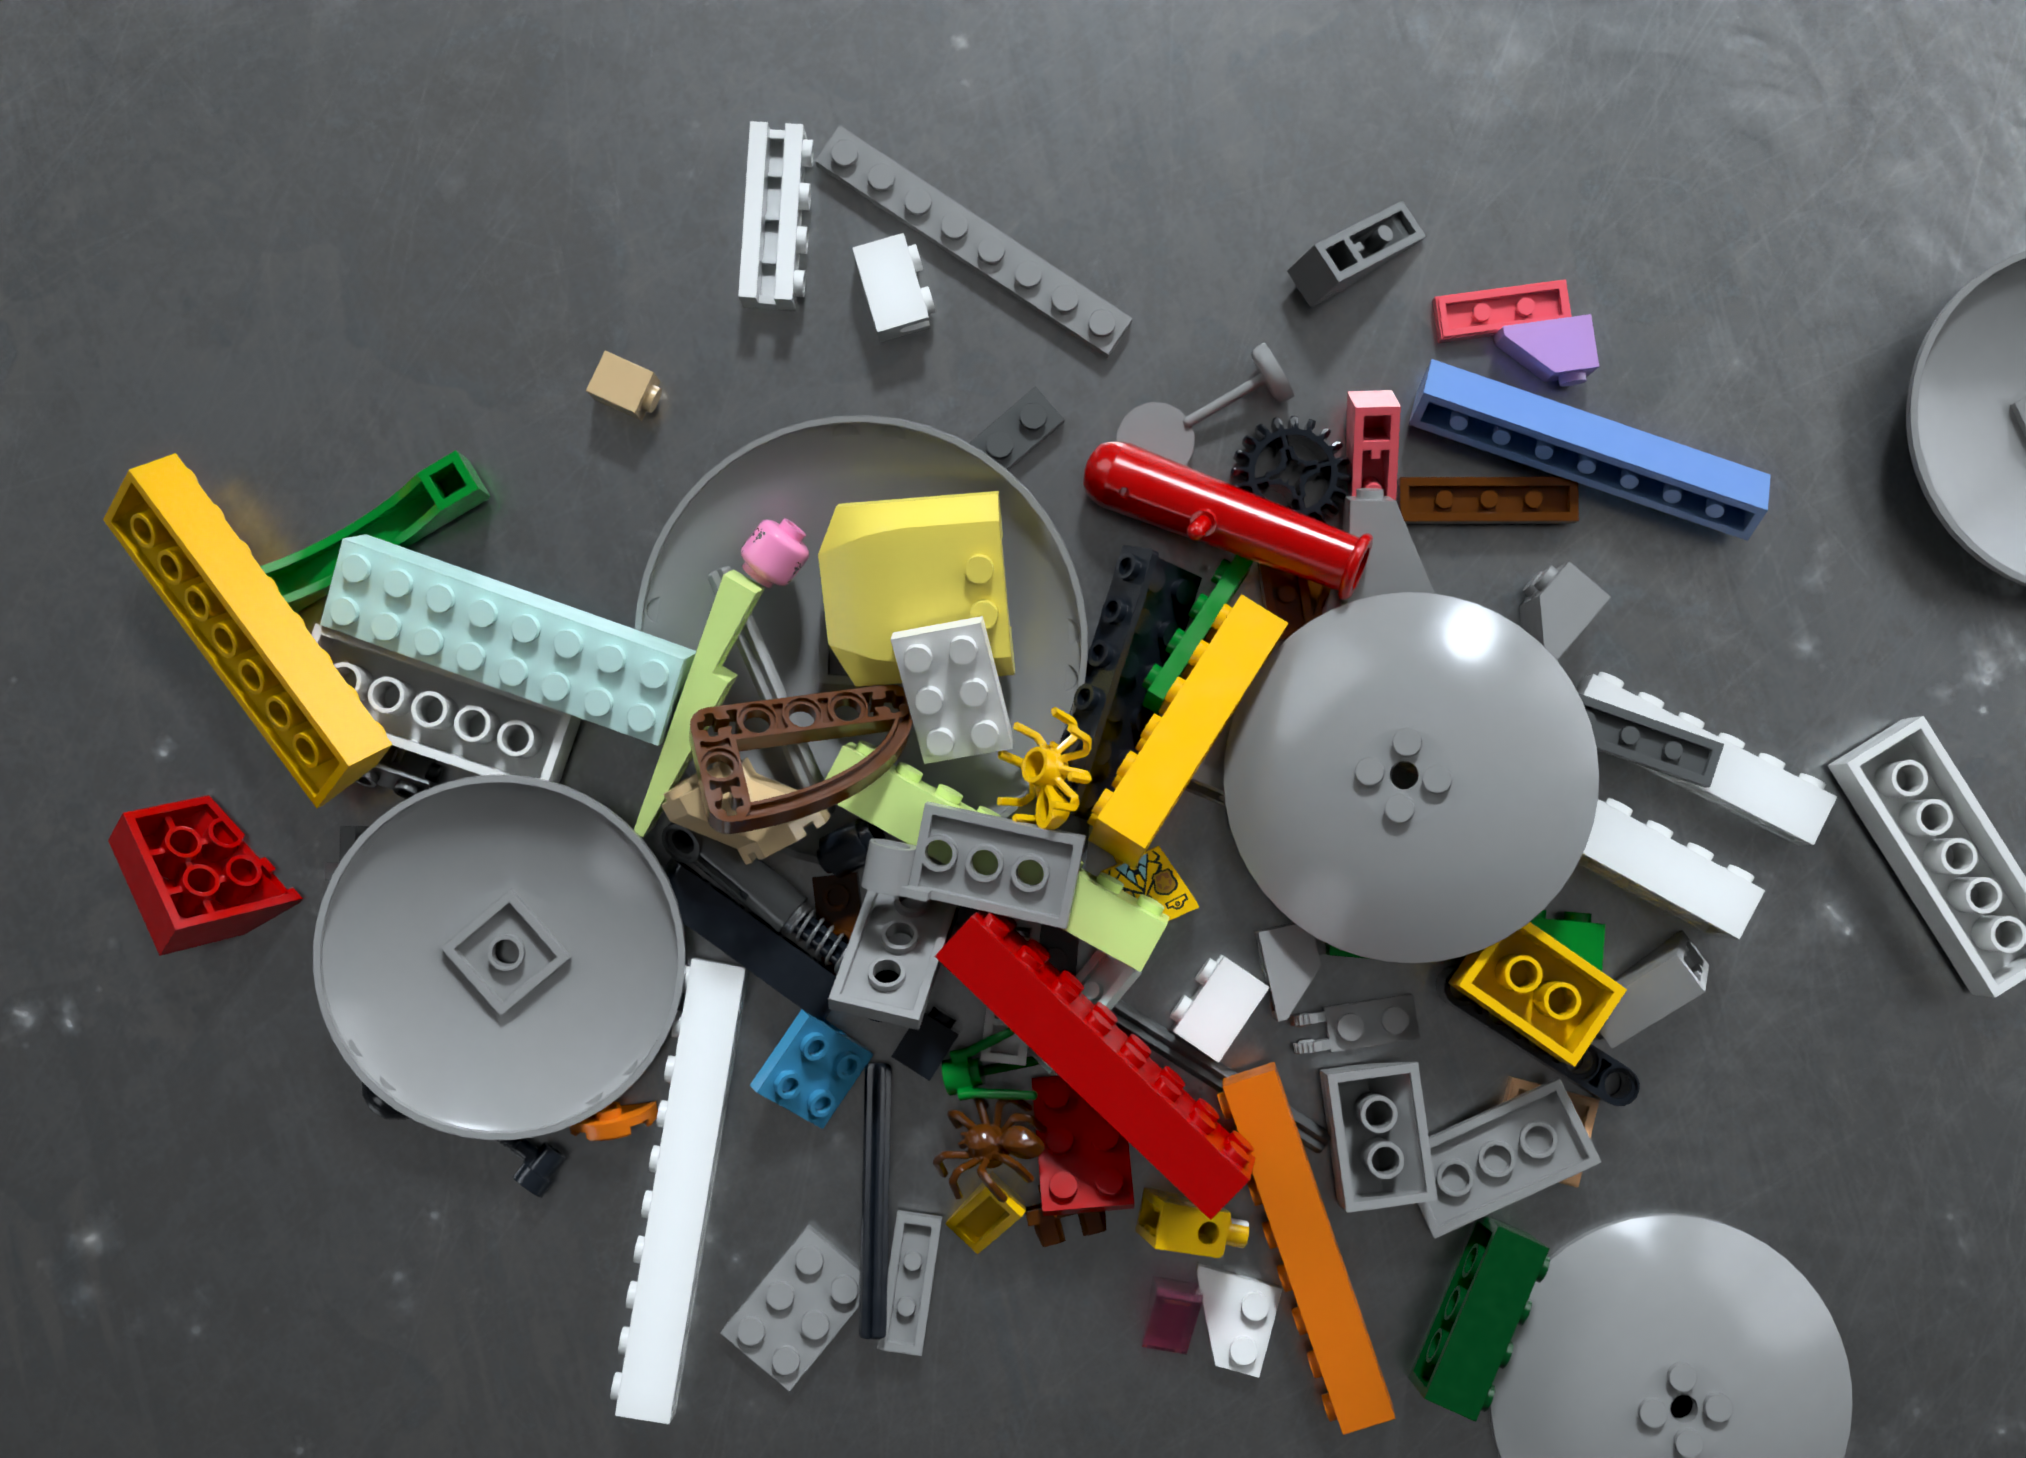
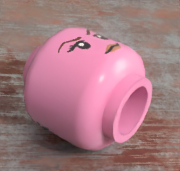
M786 518L780 524L772 520H763L741 548V556L745 561L742 565L743 570L767 588H771L774 584L779 586L788 585L809 558V550L802 542L806 534Z

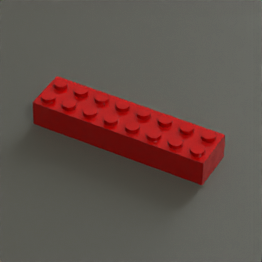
M982 910L972 915L935 957L1202 1213L1212 1220L1250 1181L1255 1157L1251 1154L1254 1151L1252 1145L1237 1131L1234 1130L1230 1134L1217 1122L1220 1117L1215 1109L1201 1098L1195 1101L1183 1089L1186 1086L1185 1082L1170 1067L1165 1066L1161 1069L1149 1057L1152 1052L1139 1037L1134 1034L1128 1037L1115 1025L1118 1019L1109 1008L1100 1002L1094 1005L1081 993L1084 990V986L1074 975L1067 970L1060 973L1048 961L1051 956L1039 942L1032 938L1027 941L1015 930L1017 923L1012 917Z

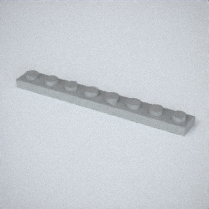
M841 125L837 127L815 159V164L818 168L1104 357L1108 358L1131 324L1132 317Z

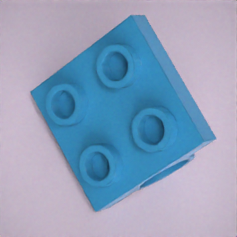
M801 1009L750 1086L758 1094L823 1129L874 1054L828 1020L820 1021Z

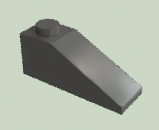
M1403 200L1313 245L1287 272L1310 307H1313L1342 292L1422 241L1426 235Z

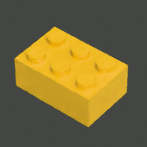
M1531 922L1507 938L1483 950L1468 954L1448 982V984L1554 1058L1574 1067L1627 991L1622 985Z

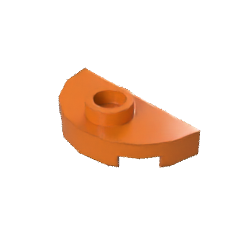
M652 1101L622 1106L619 1102H612L598 1113L580 1123L569 1126L570 1134L577 1136L580 1132L586 1133V1138L589 1141H606L630 1136V1127L640 1123H645L649 1127L657 1119V1102Z

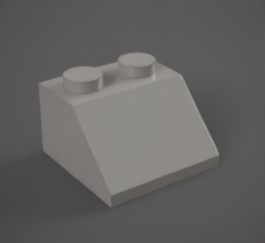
M1570 561L1556 569L1550 565L1544 572L1539 571L1523 589V592L1528 596L1519 605L1521 628L1539 641L1558 660L1609 601L1611 596Z

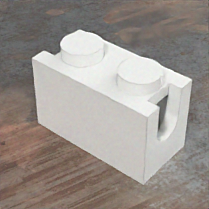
M904 233L853 247L855 261L879 341L884 342L930 328L928 314L934 313L936 310L929 287L920 288L916 272L922 271L923 267L916 244L907 246Z
M1221 954L1216 961L1209 958L1195 978V981L1200 983L1199 987L1191 998L1184 995L1169 1016L1175 1021L1170 1028L1173 1032L1218 1063L1270 988Z

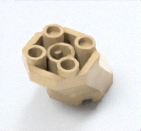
M748 757L741 760L751 802L797 791V789L756 773ZM716 762L712 765V768L707 770L711 776L716 778L728 777L733 772L731 767L723 762ZM697 773L673 785L674 788L665 792L663 795L667 801L661 805L670 822L736 848L746 865L752 863L756 857L758 860L764 859L799 841L807 835L804 830L805 827L814 823L817 829L824 825L831 817L828 809L812 815L772 827L736 834H723L715 831L708 823ZM729 792L722 794L721 809H725L727 816L736 815V811L732 810L730 806Z

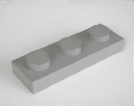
M902 1210L897 1211L887 1277L885 1338L878 1339L877 1350L922 1356L942 1216Z

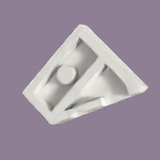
M1197 1263L1195 1271L1215 1366L1259 1378L1279 1305L1282 1287Z

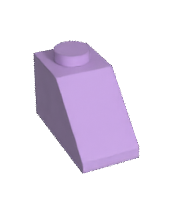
M1591 314L1503 326L1493 336L1495 346L1544 382L1559 380L1560 386L1578 385L1586 382V376H1589L1599 367Z

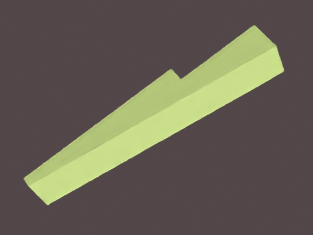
M734 569L725 573L722 577L634 827V831L641 837H644L655 827L664 811L661 805L667 801L663 794L674 788L673 785L680 782L693 758L689 742L690 720L692 716L700 709L721 706L738 674L724 667L723 664L765 587ZM710 726L704 727V730L708 731Z

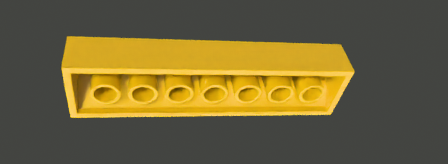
M174 453L129 469L103 521L314 806L319 808L325 805L379 763L392 746L386 731L380 723L373 719L361 703L356 690L347 684L333 665L330 655L318 645L306 629L301 616L291 609L280 594L275 581L265 574L252 556L248 545L239 539L225 520L222 510L213 504L199 485L195 474L184 465L178 455Z

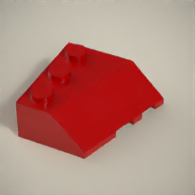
M209 795L123 812L108 839L159 956L245 935L299 904L303 899L293 887L287 889L274 875L276 868L266 857L260 859L244 842L245 834Z

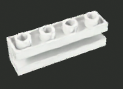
M750 121L738 294L743 308L796 311L797 297L805 296L806 273L805 270H799L800 254H807L809 233L808 227H802L803 210H810L811 183H804L805 167H813L814 140H807L803 124L785 123V130H773L769 128L768 122Z

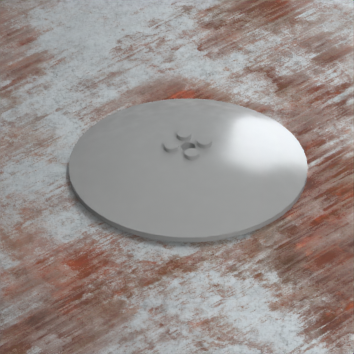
M845 415L808 420L773 431L751 441L727 456L697 482L684 496L667 520L652 549L645 568L636 606V630L697 651L716 597L709 583L708 575L722 567L730 566L732 569L757 582L742 568L745 561L741 556V548L760 522L772 520L780 524L786 518L806 534L802 542L809 550V558L788 585L779 586L774 584L771 588L765 587L752 611V615L787 696L793 697L872 687H856L828 645L818 553L836 506L842 503L999 491L1009 622L1012 630L1015 662L1014 675L998 676L1014 737L1013 749L1005 751L1024 759L1030 749L1039 747L1033 739L1013 729L1015 722H1019L1038 732L1047 745L1050 744V741L1060 744L1067 724L1052 716L1051 709L1056 707L1073 716L1076 710L1073 702L1074 695L1077 689L1082 684H1085L1088 661V625L1082 590L1075 566L1065 543L1045 510L1023 484L1006 468L983 451L951 434L900 418L874 415ZM735 642L723 666L738 674L722 705L761 701ZM900 683V684H889V685H898V686H900V687H903V684H902V683ZM884 703V706L889 707L891 712H898V709H894L891 703ZM868 705L869 717L873 716V712L870 713V705ZM841 706L834 710L836 716L844 721H852L859 717L858 712L849 706ZM805 712L795 713L801 727L810 726L814 723V719L810 714ZM750 718L744 722L745 728L754 733H761L769 728L768 723L761 718ZM730 722L729 726H732L731 734H735V722ZM913 723L906 747L893 764L897 766L899 762L906 763L923 773L922 781L935 788L939 784L946 785L963 795L962 803L975 810L979 806L986 807L1003 818L1009 817L1019 807L998 805V797L1022 798L1029 793V782L1024 780L1021 768L998 759V751L924 764ZM712 726L707 731L709 736H716L718 733L714 732ZM889 732L808 742L825 780L843 745L849 742L857 744L859 740H863L878 747ZM781 746L739 751L741 760L748 757L756 773L800 790ZM693 758L682 776L683 779L696 773ZM715 763L710 764L706 769L712 768V765ZM836 804L835 812L824 825L817 829L814 823L805 827L804 830L807 834L805 837L779 852L797 859L819 864L816 851L819 849V839L858 818H862ZM882 830L886 840L905 843L904 841Z

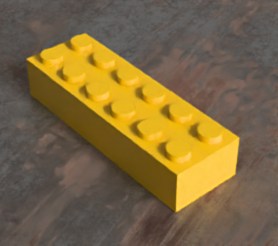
M1242 594L1233 607L1226 603L1224 604L1211 625L1212 629L1205 641L1201 640L1188 661L1189 664L1182 675L1183 678L1178 676L1166 694L1165 701L1159 710V713L1163 716L1161 717L1156 713L1153 714L1142 731L1141 739L1135 747L1139 753L1136 754L1130 750L1118 768L1117 776L1111 786L1116 788L1115 791L1112 792L1106 788L1091 811L1093 813L1087 821L1088 824L1093 826L1088 839L1090 842L1133 869L1136 868L1237 709L1246 689L1251 685L1258 671L1273 652L1288 622Z

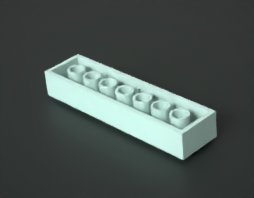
M367 534L342 539L320 623L324 627L657 746L665 742L696 654L695 650Z

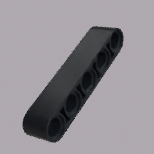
M671 857L663 870L676 896L683 923L805 1012L820 1021H824L831 1012L828 998L837 974L833 975V970L785 935L776 932L756 914L688 865L680 863Z
M1460 965L1448 966L1438 974L1436 991L1445 1003L1596 1099L1614 1106H1626L1637 1098L1640 1090L1637 1075L1629 1067L1599 1048L1590 1044L1583 1054L1584 1061L1582 1066L1575 1071H1570L1565 1063L1560 1062L1539 1046L1532 1047L1526 1037L1503 1021L1494 1023L1489 1016V1011L1466 995L1456 999L1450 991V984L1448 982ZM1618 1072L1622 1079L1621 1088L1616 1094L1608 1095L1605 1090L1606 1078L1610 1074Z

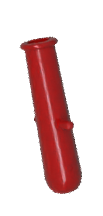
M1114 441L1100 444L1090 455L1084 469V490L1101 507L1338 590L1341 600H1347L1354 593L1372 549L1373 536L1369 533L1357 537L1131 443Z

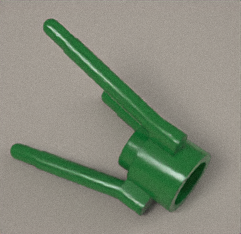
M1007 1028L966 1048L950 1051L951 1059L942 1061V1076L948 1095H958L959 1101L973 1098L1036 1100L1038 1098L1036 1091L978 1088V1086L985 1084V1076L1032 1067L1039 1065V1063L1033 1056L1027 1057L1026 1066L1006 1063L983 1066L979 1057L972 1059L971 1056L1013 1036L1014 1032Z

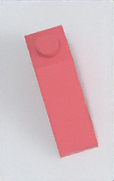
M1392 390L1347 391L1346 457L1350 461L1347 466V474L1351 475V482L1347 485L1348 496H1356V489L1379 488L1384 489V496H1389L1396 500L1401 406Z

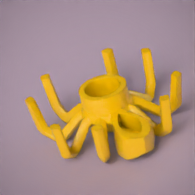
M1056 707L1051 709L1052 716L1067 724V731L1071 733L1061 744L1050 741V744L1047 745L1038 732L1019 722H1015L1013 729L1033 739L1039 747L1030 749L1024 759L1005 750L998 751V759L1021 768L1024 780L1029 782V793L1022 798L998 797L997 804L1001 806L1022 807L1037 796L1035 815L1014 814L1012 820L1015 822L1037 824L1038 827L1046 830L1059 828L1067 820L1070 812L1076 811L1079 806L1078 795L1064 782L1066 777L1068 781L1088 784L1092 781L1091 774L1087 770L1069 767L1067 762L1089 755L1092 749V739L1078 728L1077 721L1073 716ZM1078 738L1083 741L1082 750L1061 755ZM1057 787L1070 799V802L1067 801L1065 796L1057 789Z

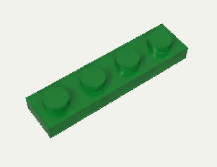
M1236 555L1232 562L1224 558L1211 579V582L1215 583L1216 586L1208 597L1203 593L1200 594L1188 614L1189 617L1194 619L1186 632L1180 628L1177 629L1165 649L1170 654V657L1163 667L1155 664L1141 686L1148 690L1142 703L1144 707L1158 714L1165 701L1166 694L1178 676L1182 677L1189 664L1188 661L1200 641H1205L1218 613L1225 603L1229 605L1249 574L1254 562L1253 560Z

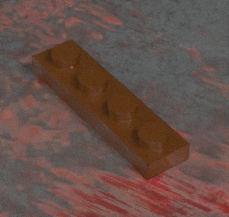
M1400 477L1397 480V504L1406 524H1575L1579 521L1578 483L1563 477Z

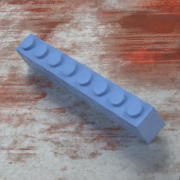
M1431 359L1417 389L1409 421L1411 426L1747 541L1768 511L1770 474Z

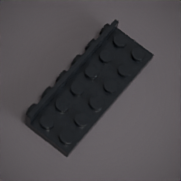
M1123 545L1105 603L1102 607L1092 645L1088 651L1085 684H1082L1074 695L1073 702L1076 710L1073 717L1077 721L1078 728L1091 737L1092 749L1086 757L1067 762L1069 767L1087 770L1091 774L1092 781L1088 784L1068 781L1066 777L1064 782L1079 797V806L1076 811L1070 812V815L1087 821L1093 813L1091 811L1106 788L1112 792L1115 791L1116 788L1111 786L1117 776L1118 768L1131 750L1136 754L1139 753L1135 747L1141 739L1142 731L1154 714L1153 711L1142 705L1148 690L1141 686L1155 664L1163 667L1170 657V654L1165 649L1177 629L1186 630L1190 618L1188 614L1194 605L1202 577L1159 558V553L1150 548ZM1068 725L1061 737L1060 744L1071 734L1067 731ZM1078 738L1061 755L1082 750L1083 741ZM1057 787V789L1065 796L1067 801L1070 802V799Z

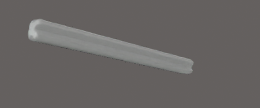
M730 566L722 567L708 575V580L715 596L723 575L733 570ZM751 613L736 640V645L760 700L788 697ZM793 713L789 717L791 722L800 726L796 714ZM808 742L781 746L799 789L824 781ZM835 805L827 808L830 815L835 812Z

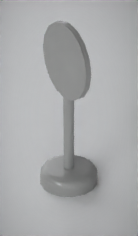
M1263 342L1256 346L1251 354L1259 375L1187 417L1180 409L1167 403L1148 402L1137 406L1123 418L1117 430L1116 441L1131 443L1187 466L1194 453L1195 435L1192 429L1193 425L1266 384L1273 397L1280 402H1285L1294 397V392L1266 343Z

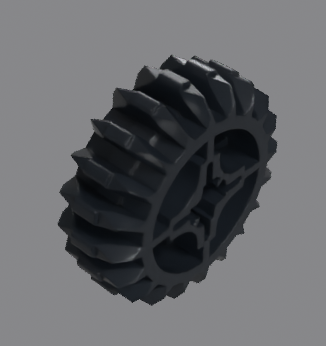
M1291 416L1287 429H1284L1281 419L1275 417L1271 421L1272 433L1266 426L1259 424L1255 428L1258 440L1248 435L1243 438L1242 444L1249 452L1238 450L1235 452L1233 459L1244 467L1232 468L1230 477L1243 480L1242 483L1236 484V487L1262 498L1265 497L1260 491L1264 490V493L1270 491L1278 492L1284 496L1287 505L1291 506L1292 510L1326 523L1322 512L1328 516L1335 517L1339 513V509L1332 500L1344 502L1345 497L1348 496V493L1337 486L1348 485L1351 482V475L1338 472V470L1347 467L1350 461L1348 457L1335 458L1334 454L1343 447L1341 441H1336L1328 446L1325 441L1330 436V429H1323L1319 436L1312 433L1316 424L1315 420L1309 419L1304 429H1299L1298 416ZM1289 443L1298 444L1309 449L1320 462L1317 460L1305 461L1300 459L1296 455L1293 446H1289ZM1275 445L1277 452L1275 456L1276 469L1266 472L1262 477L1255 478V466L1259 455ZM1286 467L1293 468L1292 472L1296 470L1299 475L1303 474L1298 478L1294 486L1288 485L1289 480L1285 483L1279 478L1286 470ZM1325 475V486L1320 500L1306 508L1304 502L1306 497L1305 484L1314 480L1317 476Z

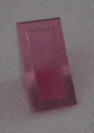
M1153 1276L1142 1347L1187 1355L1203 1299L1197 1283Z

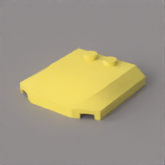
M999 491L842 503L836 506L819 550L818 559L828 645L856 687L902 683L890 640L893 632L983 616L998 676L1015 674L1002 545L1003 531Z

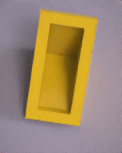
M993 1171L989 1176L1008 1197L1007 1201L1004 1203L999 1202L982 1182L945 1223L977 1254L983 1251L1026 1212L1025 1201Z

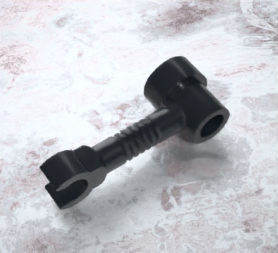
M526 1139L496 1140L523 1160L522 1165L513 1175L514 1180L532 1194L542 1198L553 1183L551 1177L565 1160L566 1156L547 1142H544L538 1149Z

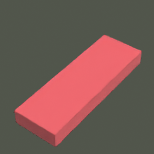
M1566 279L1436 296L1432 300L1438 343L1494 336L1503 326L1572 317Z

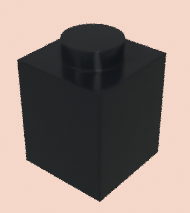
M933 1006L930 1012L925 1010L919 1030L909 1028L891 1057L930 1081L960 1033L959 1030L953 1027L957 1020L936 1006Z

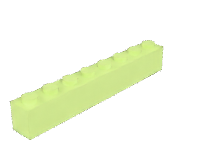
M859 740L857 744L849 742L843 745L826 779L857 764L877 747L863 740ZM899 762L897 766L892 765L887 772L871 785L837 804L905 843L916 846L924 806L928 801L1001 817L986 807L979 806L975 810L962 803L963 795L946 785L939 784L935 788L922 781L923 773L903 762ZM935 840L928 846V855L944 864H948L952 859V849L947 842ZM980 850L973 856V866L979 873L990 875L996 872L998 860L992 852ZM1025 860L1018 867V875L1024 883L1035 885L1043 880V868L1038 862ZM1081 860L1068 927L1063 930L1141 972L1165 930L1170 916L1162 913L1165 907L1158 901L1143 894L1137 899L1122 891L1124 884L1116 878L1100 872L1097 877L1082 869L1084 862Z

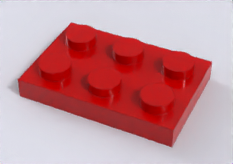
M1060 1076L1031 1078L1032 1091L1038 1093V1098L1033 1100L1034 1116L1048 1128L1046 1133H1041L1036 1129V1135L1043 1141L1045 1150L1038 1156L1043 1216L1134 1209L1135 1202L1128 1141Z

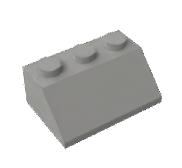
M1418 1062L1358 1064L1319 1070L1327 1129L1330 1135L1329 1143L1338 1205L1346 1213L1438 1201Z

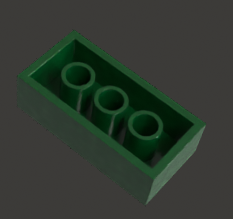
M1489 1215L1475 1220L1408 1376V1379L1424 1399L1475 1422L1480 1411L1486 1412L1495 1394V1386L1492 1383L1499 1368L1504 1369L1511 1358L1514 1345L1510 1341L1517 1325L1522 1326L1529 1316L1532 1306V1300L1529 1299L1535 1282L1540 1283L1547 1274L1550 1265V1257L1547 1256L1549 1247L1529 1233Z

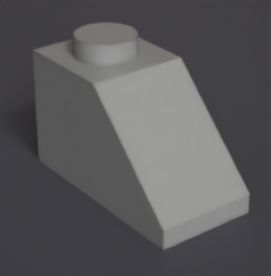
M1294 922L1254 931L1264 981L1270 987L1267 994L1272 1017L1278 1022L1289 1018L1321 967L1319 955L1326 954L1325 942L1317 939Z

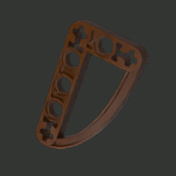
M887 684L714 706L698 710L690 720L689 742L709 825L715 831L723 834H736L772 827L825 810L871 785L897 761L908 742L913 720L904 688L898 685ZM884 703H891L894 709H898V712H891L889 707L884 706ZM868 705H870V713L873 712L871 717L868 716ZM841 706H849L858 712L859 717L852 721H844L836 716L834 710ZM796 712H805L813 717L814 723L810 726L800 727L793 724L789 717ZM750 718H761L768 723L769 728L764 732L754 733L745 728L744 722ZM730 722L736 723L735 734H731L732 726H729ZM712 726L714 732H718L717 735L709 736L704 727ZM889 732L883 742L867 757L829 779L780 796L754 802L750 800L739 751ZM723 762L729 765L733 772L728 777L716 778L711 776L706 768L712 763ZM729 792L730 806L732 810L736 811V815L727 816L725 809H721L722 794Z

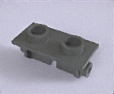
M392 745L379 763L355 782L371 788L380 785L393 789L395 794L408 799L419 792L432 788L430 781L438 783L442 776L443 766L436 764L437 761L435 759L405 750L400 763H395L393 761L398 753V747Z

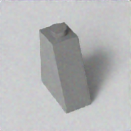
M1358 488L1356 489V496H1346L1344 499L1343 531L1357 537L1369 533L1373 536V544L1366 567L1354 593L1347 600H1341V603L1345 605L1372 596L1402 592L1435 594L1396 500L1389 496H1384V489Z
M1683 930L1674 934L1614 979V981L1626 988L1627 991L1596 1035V1038L1599 1040L1604 1038L1613 1049L1705 993L1709 964Z

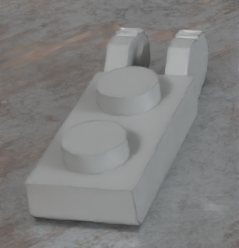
M1411 993L1322 1006V1010L1289 1016L1290 1026L1306 1027L1311 1024L1324 1022L1327 1037L1303 1039L1293 1043L1294 1054H1306L1325 1050L1337 1052L1420 1039L1414 997Z

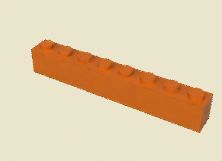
M1275 1062L1223 1078L1222 1087L1224 1092L1217 1094L1218 1101L1225 1120L1233 1118L1238 1133L1254 1149L1251 1153L1255 1157L1252 1170L1254 1178H1251L1247 1184L1254 1205L1263 1204L1269 1221L1262 1222L1263 1231L1269 1248L1274 1249L1278 1247L1284 1263L1277 1265V1271L1285 1293L1292 1290L1294 1292L1298 1307L1291 1309L1299 1335L1308 1334L1313 1350L1306 1352L1314 1378L1323 1377L1328 1393L1322 1394L1321 1397L1329 1421L1338 1420L1342 1434L1345 1435L1396 1419L1388 1388Z

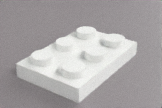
M983 616L893 632L890 640L924 764L1013 749L1014 737Z

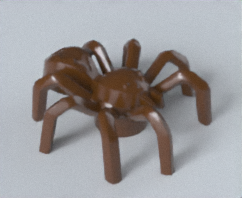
M973 1098L981 1124L976 1125L958 1110H950L947 1113L955 1129H959L963 1125L969 1130L968 1132L961 1133V1137L964 1140L958 1142L960 1149H967L968 1151H942L934 1158L933 1165L940 1176L946 1178L948 1171L943 1163L945 1159L972 1158L956 1167L949 1178V1186L955 1198H963L957 1183L959 1176L980 1164L977 1168L978 1176L999 1202L1004 1203L1008 1197L991 1179L986 1169L996 1168L1004 1163L1027 1183L1033 1182L1034 1176L1020 1162L1009 1156V1154L1020 1159H1033L1045 1150L1044 1143L1033 1131L1020 1125H1013L1016 1122H1027L1041 1133H1046L1048 1128L1036 1117L1025 1113L1010 1115L1003 1127L1000 1128L1003 1107L1006 1104L1012 1103L1024 1111H1032V1106L1024 1100L999 1099L995 1106L993 1124H990L986 1111L989 1107L988 1102L985 1099Z

